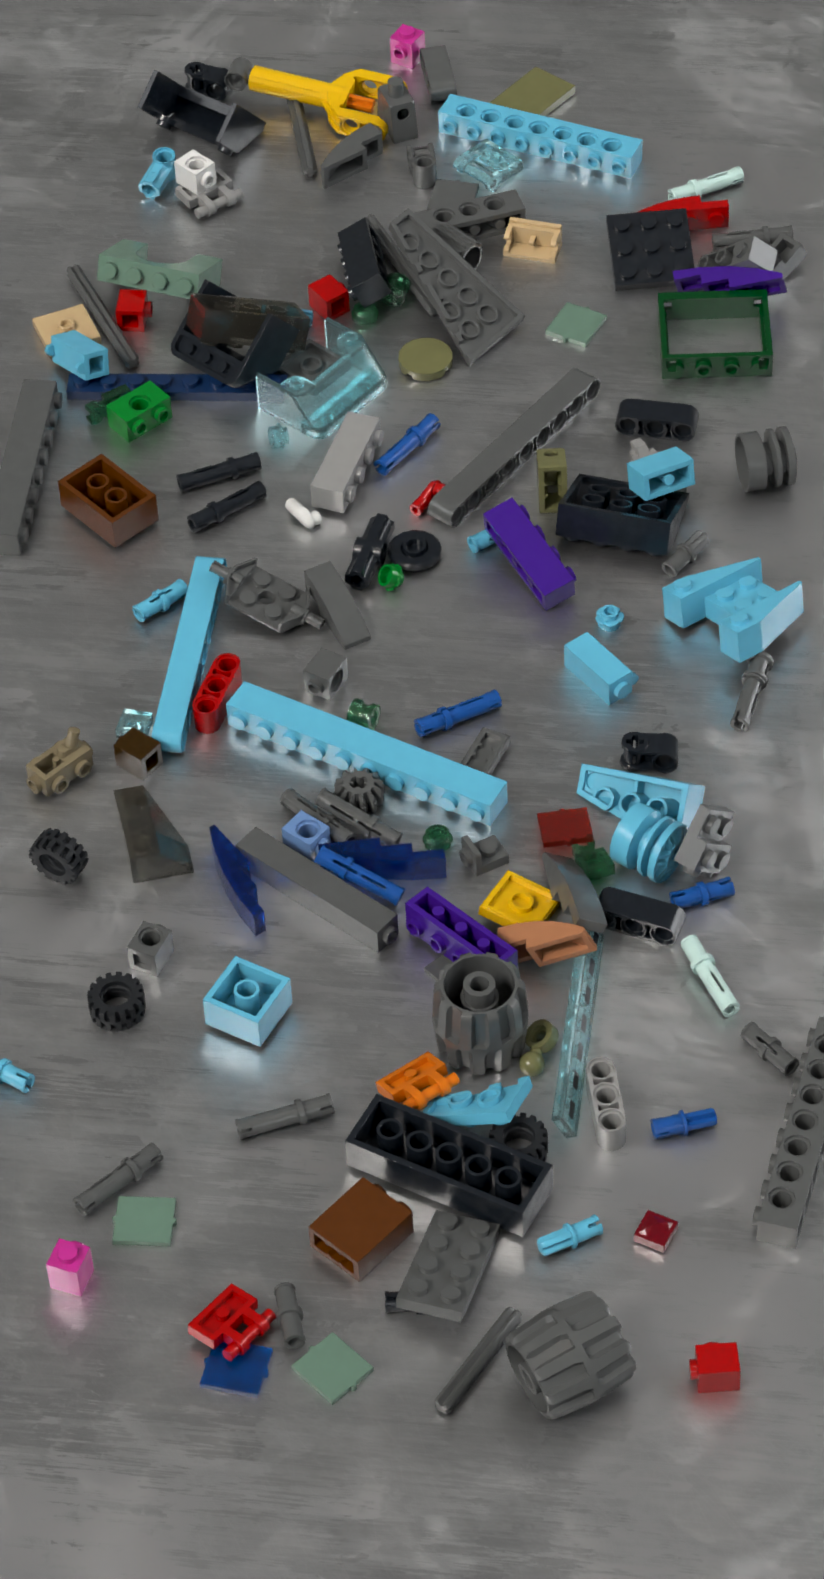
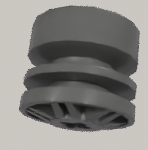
M786 426L777 427L775 432L771 428L766 429L763 442L757 431L736 434V466L745 492L766 489L768 476L774 487H781L782 481L787 486L795 484L797 457L790 432Z

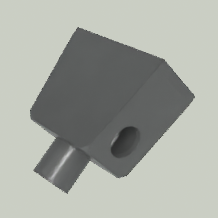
M391 77L388 79V84L378 87L377 116L386 122L389 129L388 135L392 142L396 144L418 138L415 103L401 77Z

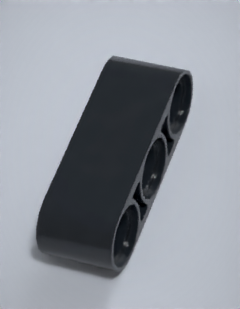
M632 398L625 399L619 405L615 428L620 434L626 436L686 442L692 440L695 436L699 412L694 406L688 404Z
M606 887L602 889L598 897L608 924L605 929L657 944L673 945L686 920V913L677 905L621 889Z

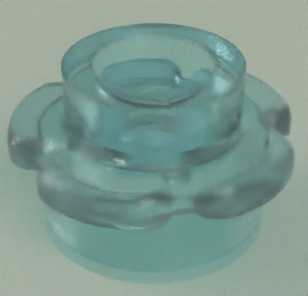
M280 423L268 427V439L272 449L280 448L283 450L285 444H289L287 427H282Z

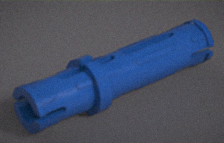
M429 413L416 426L408 428L406 435L374 462V466L377 467L375 468L376 471L386 476L418 446L422 447L426 443L427 438L441 427L437 416Z
M494 689L447 708L445 706L437 708V711L430 715L414 719V727L419 737H424L442 729L447 731L459 722L501 708L502 700L497 690Z
M324 845L321 847L314 863L338 874V878L343 881L347 879L393 903L395 906L398 905L405 892V888L354 862L355 859L350 856L345 858Z

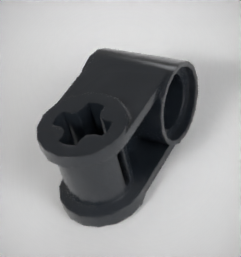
M191 62L185 66L184 72L187 76L186 88L217 101L224 100L230 91V88L227 87L224 81L228 69L206 65L201 62Z
M629 732L622 737L621 745L624 753L621 755L620 764L623 769L629 772L670 773L677 769L678 739L670 733ZM634 740L636 741V748H633ZM633 756H636V762L633 764Z

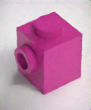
M402 24L390 37L391 62L413 70L420 62V48H425V31Z
M59 1238L46 1263L50 1288L82 1296L94 1272L89 1246L79 1241H67Z

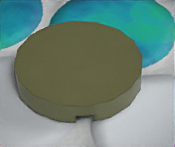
M435 338L411 340L403 345L399 351V368L404 375L407 376L409 374L414 380H436L443 377L448 369L450 371L452 368L453 352L449 345Z

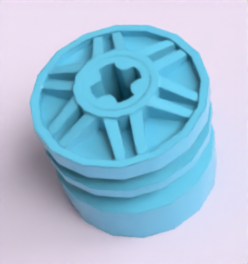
M636 803L623 815L616 827L610 844V858L612 861L628 869L637 868L641 876L649 877L655 883H662L673 874L679 865L678 862L674 861V858L689 828L682 822H675L672 817L665 816L662 818L660 811L644 803Z

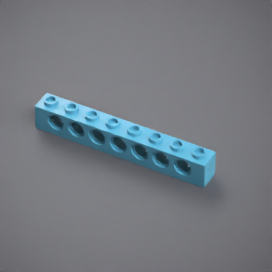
M454 94L448 96L438 111L440 133L630 179L642 162V139Z

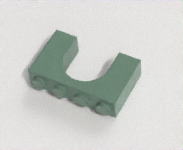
M127 239L119 241L99 254L97 280L191 300L195 299L205 279L217 286L221 283L223 259L197 254L182 263L152 262L147 260V243Z

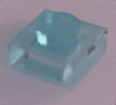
M124 708L115 729L116 738L125 735L132 727L148 735L153 723V713Z

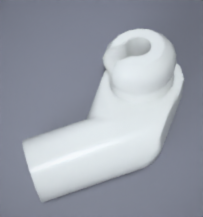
M289 498L286 501V509L306 528L314 529L315 526L322 523L319 511L309 512L296 498Z

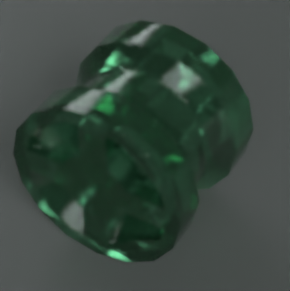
M393 272L388 274L392 293L381 300L388 306L399 307L404 304L411 284L405 275Z
M355 698L349 707L346 720L375 730L379 722L381 708L378 704L372 703L368 705L362 699Z

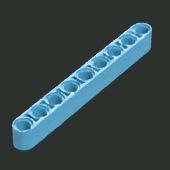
M196 556L152 730V738L161 743L162 752L183 753L193 716L192 704L199 691L224 587V578L210 572L209 569L214 560L227 567L225 558Z

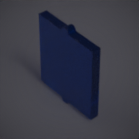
M222 1342L215 1350L211 1348L209 1357L204 1359L205 1369L200 1381V1387L258 1398L264 1378L269 1376L268 1366L273 1348L250 1344V1349L244 1355H238L232 1361L226 1360L222 1355V1351L228 1346L225 1342Z

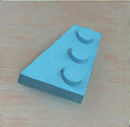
M530 1076L518 1078V1084L504 1088L500 1082L491 1084L487 1090L472 1095L471 1091L466 1090L444 1097H436L428 1102L427 1107L422 1112L455 1126L475 1127L485 1124L501 1126L511 1122L533 1085Z

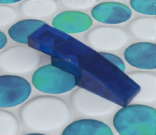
M215 825L209 827L211 847L216 870L225 893L238 915L254 935L257 936L266 931L264 910L258 904L257 886L251 880L249 860Z
M380 837L318 844V850L324 845L345 858L350 856L355 859L354 862L387 880L447 878L444 849L413 852L412 843L381 846Z

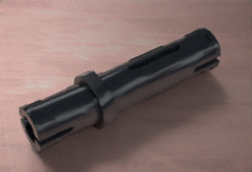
M257 452L235 459L229 457L222 463L176 475L180 491L184 492L227 478L234 480L239 478L241 474L261 470V460Z
M256 481L218 502L212 501L208 503L206 508L187 516L188 526L196 533L213 523L219 524L223 522L224 517L266 498L265 486L262 482Z

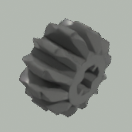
M354 767L352 773L343 771L341 778L336 779L333 794L362 811L376 814L377 807L383 806L385 785L383 780H380L377 772L370 773L367 767L363 771H358Z

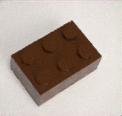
M103 454L98 455L58 481L61 506L115 548L159 520L156 495Z

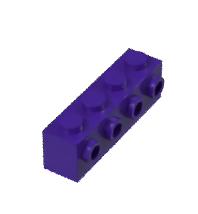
M512 497L483 513L485 530L546 611L575 595L574 582L577 579L573 570L569 566L565 567L562 564L559 552L553 545L549 546L547 544L542 529L538 525L534 526L531 523L530 515L523 505L519 506Z
M428 886L405 903L406 927L414 937H419L429 944L436 953H441L454 962L460 958V955L465 953L486 954V952L498 954V958L506 962L511 961L518 968L517 949Z

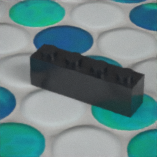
M364 217L338 232L340 244L337 247L343 256L340 260L346 270L344 272L345 279L350 285L347 287V290L354 301L359 300L362 306L366 308L391 294L392 290L379 237Z

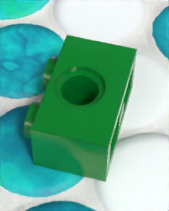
M152 381L144 383L106 405L109 427L128 443L173 417L170 396Z

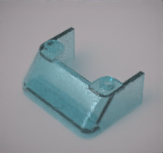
M329 317L324 320L326 348L341 357L314 380L310 381L301 376H292L279 384L260 373L256 375L258 409L313 439H325L340 428L347 412L358 413L387 387L386 373L363 336Z

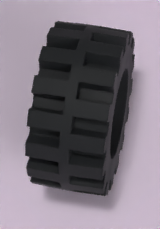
M48 828L44 830L29 850V858L32 859L33 865H37V870L44 872L45 877L48 879L51 877L53 881H61L62 884L73 883L89 860L87 852L83 851L84 847L82 844H77V840L74 837L70 838L68 833H60L59 829L52 830Z
M111 972L106 973V978L99 976L96 978V983L92 982L90 990L87 992L88 1008L92 1021L97 1022V1026L100 1028L106 1026L107 1031L117 1028V1032L123 1031L122 1027L125 1026L127 1029L132 1028L133 1022L138 1024L141 1021L140 1016L144 1017L146 1008L144 989L136 977L132 979V975L129 973L122 976V972H116V975L113 976ZM116 997L128 999L125 1003L117 1006L105 1004L108 1000Z
M521 1112L520 1116L514 1115L510 1123L501 1126L492 1125V1130L489 1132L490 1140L507 1146L506 1143L512 1139H525L531 1142V1145L515 1150L546 1161L548 1133L541 1120L537 1122L535 1116L531 1115L528 1118L526 1113Z

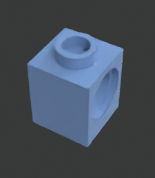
M302 810L281 828L283 844L312 862L315 861L323 845L328 849L331 847L330 827Z

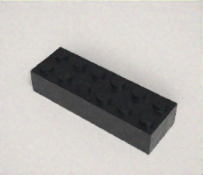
M379 1094L375 1095L345 1140L347 1165L477 1219L500 1224V1228L524 1237L553 1190L552 1164Z

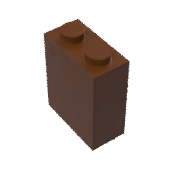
M364 1177L308 1226L310 1246L358 1282L367 1276L414 1232L413 1213L408 1205L402 1201L397 1202L387 1194L382 1186L376 1183L372 1184Z

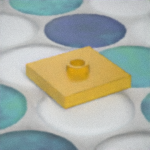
M508 870L480 905L478 914L502 926L532 921H548L561 903L560 901L552 900L549 889Z

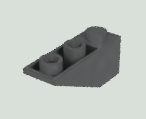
M752 236L701 256L697 267L735 266L773 271L778 250L759 238Z

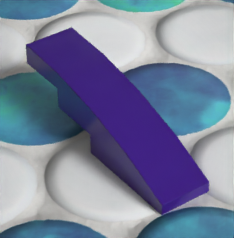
M714 266L673 271L674 282L678 292L767 289V296L787 292L782 273L759 268Z

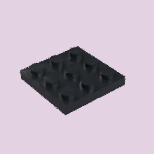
M686 208L606 215L615 291L676 286L673 271L695 268Z

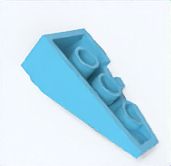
M583 763L577 787L578 795L622 819L631 806L636 803H644L660 811L662 818L665 816L672 817L675 822H682L688 828L700 804L703 802L705 786Z

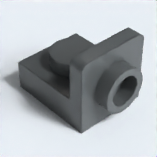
M468 835L461 837L462 849L459 850L460 859L465 867L471 868L476 877L509 863V854L495 835L475 843L471 841Z

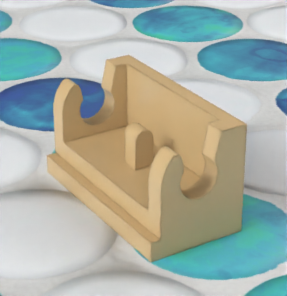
M510 217L504 234V239L507 241L503 249V256L555 264L562 247V225Z

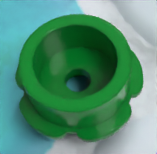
M399 564L383 565L378 574L379 584L386 587L387 591H394L395 587L398 588L402 585L404 581L402 567Z

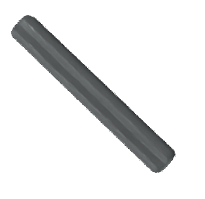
M508 1307L503 1311L436 1397L435 1408L446 1415L453 1411L504 1345L507 1335L514 1331L521 1323L522 1314L518 1310Z

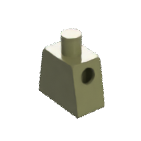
M565 449L536 450L539 513H558V503L567 492ZM548 486H556L558 491L548 493Z

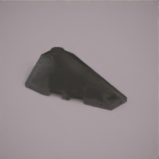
M140 785L113 790L133 884L194 873L187 843L146 788Z

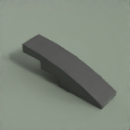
M544 852L542 859L552 900L560 901L563 913L571 915L574 925L582 926L589 931L603 933L608 924L598 895L584 870L572 858Z

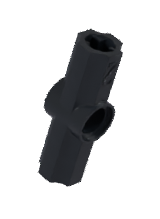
M377 513L375 517H371L363 536H358L355 540L352 560L345 574V583L349 584L352 589L362 591L363 588L369 587L377 567H382L385 563L387 545L395 529L394 521L390 520L385 514Z

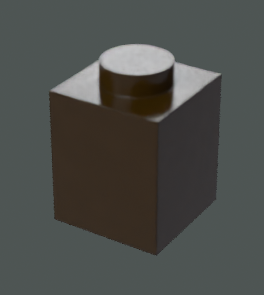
M134 727L125 735L120 736L113 745L116 765L143 781L163 763L161 743Z

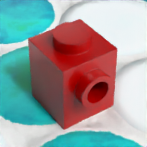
M329 274L308 285L309 306L327 322L350 311L349 292L342 282H338L332 275Z
M120 289L115 310L117 324L120 329L130 332H145L148 317L151 318L153 314V303L148 301L147 290Z
M708 1342L695 1345V1359H689L690 1380H697L698 1393L739 1391L741 1371L737 1342Z

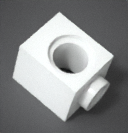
M194 149L174 161L176 182L194 194L199 195L217 183L215 162Z

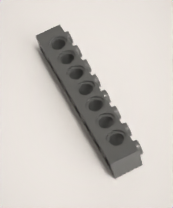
M820 1016L816 1029L810 1028L806 1047H810L808 1053H802L799 1064V1072H802L801 1078L795 1077L791 1097L795 1098L793 1103H787L784 1113V1122H787L786 1128H780L778 1131L776 1147L779 1148L778 1154L771 1155L768 1166V1173L771 1174L770 1180L764 1179L760 1193V1199L763 1200L762 1207H755L752 1219V1226H757L756 1240L793 1249L797 1247L824 1155V1017Z

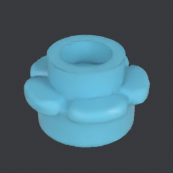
M605 605L599 608L595 617L599 628L607 632L619 629L621 622L624 620L623 612H620V608L614 605Z

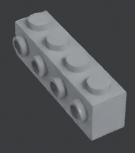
M347 412L310 485L312 507L344 513L349 502L352 503L354 501L358 484H362L364 481L365 469L367 465L372 464L375 449L377 446L380 447L383 441L384 432L380 430V418Z

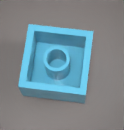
M235 956L203 998L205 1024L261 1047L293 1003L290 978Z

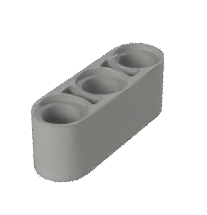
M598 1056L592 1058L586 1065V1091L596 1141L602 1149L616 1151L622 1148L626 1142V1116L614 1062L607 1057Z

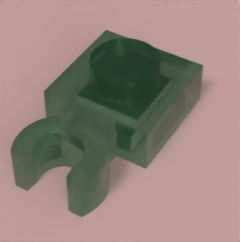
M123 384L101 394V401L87 403L85 409L90 415H87L86 419L91 425L98 424L104 417L108 419L106 405L131 392L126 384Z
M587 837L586 846H580L575 840L572 841V855L575 857V862L584 870L590 881L615 874L614 862L604 847L595 849V840L592 837Z

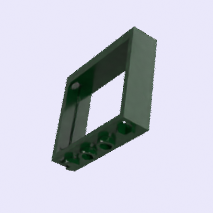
M767 289L658 293V328L662 379L772 376L773 349ZM754 300H761V303L754 304ZM664 303H672L671 306H664ZM759 317L762 352L669 354L667 320Z

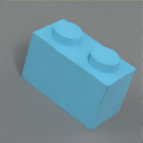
M677 446L627 463L629 489L645 501L696 484L693 458Z

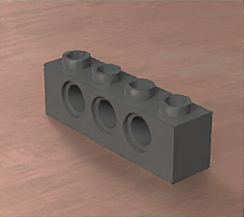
M516 189L415 212L431 229L440 224L449 223L476 241L505 234L510 217L526 219V209Z

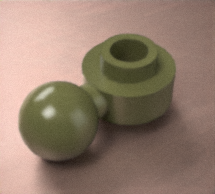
M545 1019L537 1020L527 1029L526 1045L531 1049L529 1052L524 1053L519 1061L520 1070L526 1076L535 1077L543 1072L545 1061L542 1054L552 1050L558 1041L559 1032L549 1021Z

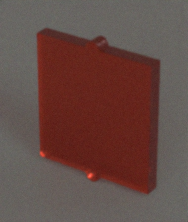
M587 807L537 813L543 848L564 845L570 847L572 844L594 842Z

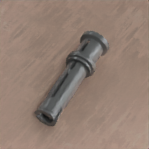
M764 651L747 660L748 668L742 674L743 688L730 722L731 727L736 731L742 732L743 729L744 731L749 729L759 693L767 686V674L773 668L774 659Z

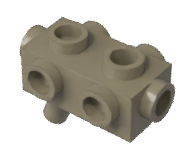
M69 727L67 737L56 742L50 749L40 756L33 758L26 765L28 777L26 782L33 793L38 794L42 792L47 797L54 792L61 794L67 789L71 780L77 776L83 778L90 773L93 766V750L86 741L79 740V728Z

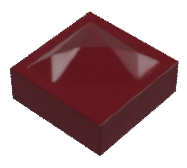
M648 1210L634 1233V1242L665 1253L678 1230V1221Z

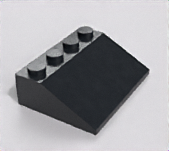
M579 473L558 503L555 535L563 536L568 541H590L596 546H618L624 551H645L651 556L668 555L674 545L689 499V493L674 491L645 501L629 489V482Z

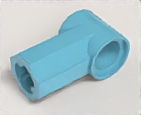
M161 147L153 152V162L138 184L139 191L146 198L155 199V197L160 196L167 183L176 178L174 166L176 155L175 151L169 147Z

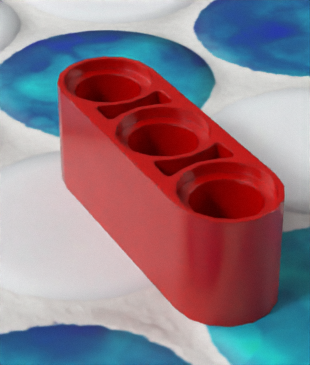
M224 653L216 657L193 700L194 724L196 730L200 733L211 734L219 730L227 715L226 703L242 684L241 663L239 657L235 654Z

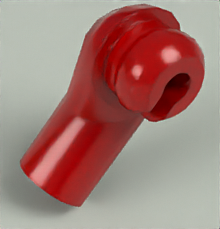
M439 480L431 481L420 496L409 506L411 513L415 516H420L428 508L432 498L446 484L441 483Z

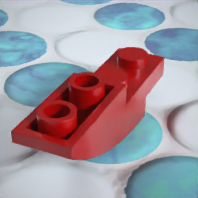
M700 195L665 201L638 211L648 212L686 208L689 231L729 227L728 200L701 202Z

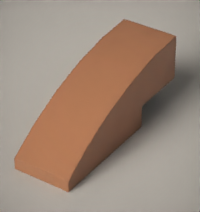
M532 921L499 927L497 932L498 937L518 950V963L534 959L539 967L597 951V945L586 929L571 923Z

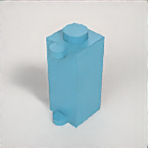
M76 330L51 336V344L45 347V353L52 356L54 363L85 381L109 375L108 349Z
M588 632L564 645V666L608 705L625 698L632 692V685L636 684L639 680V676L635 672H632Z

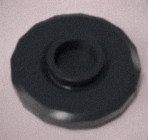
M410 530L400 533L391 540L388 547V556L393 564H399L403 570L421 571L437 563L441 557L442 547L439 540L433 534L421 530Z

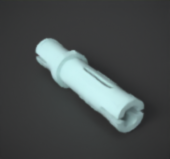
M736 166L730 170L700 180H689L685 185L669 189L668 199L673 200L700 195L701 199L702 195L743 183V170L741 167Z
M696 935L685 937L681 941V948L691 962L690 968L692 972L700 977L723 1016L731 1017L735 1015L740 1009V1004L717 970L714 957L706 952Z

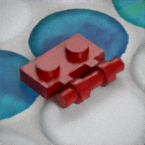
M231 1283L188 1324V1334L214 1350L222 1342H225L228 1346L222 1351V1355L226 1360L232 1361L238 1355H244L250 1349V1343L257 1336L262 1337L270 1329V1324L276 1319V1315L269 1308L262 1314L255 1312L258 1308V1299ZM242 1323L248 1325L242 1333L236 1331Z

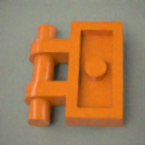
M428 1051L375 1083L378 1093L398 1103L402 1102L401 1104L420 1111L427 1107V1102L437 1096L444 1097L451 1093V1088L458 1085L460 1079L455 1072L448 1075L446 1064Z

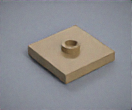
M83 304L32 318L33 327L44 347L51 344L52 335L76 330L101 344V336Z

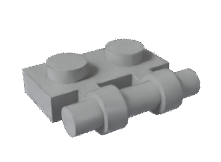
M219 167L215 168L217 183L199 195L194 194L182 185L175 187L176 197L189 209L200 206L194 209L198 219L204 216L210 217L216 214L218 209L225 206L231 207L244 196L240 188L231 191L233 189V180Z

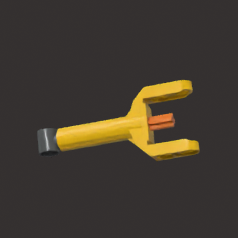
M239 57L232 62L224 79L227 87L233 91H242L248 84L251 91L322 107L327 112L329 124L338 134L348 136L357 129L371 123L381 128L383 141L389 130L385 121L379 116L371 114L374 111L375 99H378V87L388 84V79L394 76L357 69L344 73L332 83L258 65L253 66L248 59ZM364 81L374 82L376 88L368 87ZM346 120L355 121L358 127L349 126Z

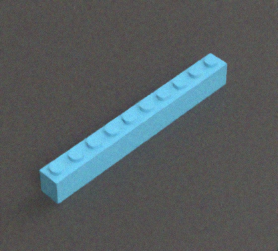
M246 681L241 684L226 703L228 725L238 730H243L259 736L261 739L280 744L289 750L298 751L315 760L329 763L341 770L353 772L355 767L358 771H363L367 767L370 773H378L380 780H383L385 786L414 796L421 801H427L440 806L447 811L458 813L475 822L491 826L508 802L507 781Z

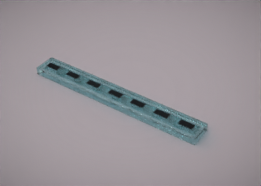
M589 930L586 931L596 943L597 951L574 958L551 1119L566 1139L577 1137L604 942L603 933Z

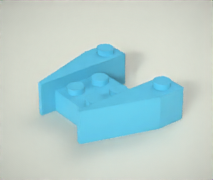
M759 557L685 576L662 588L666 619L683 629L705 617L719 625L721 652L739 663L762 652L804 612L802 582L797 581L780 591H776L763 583L761 558Z

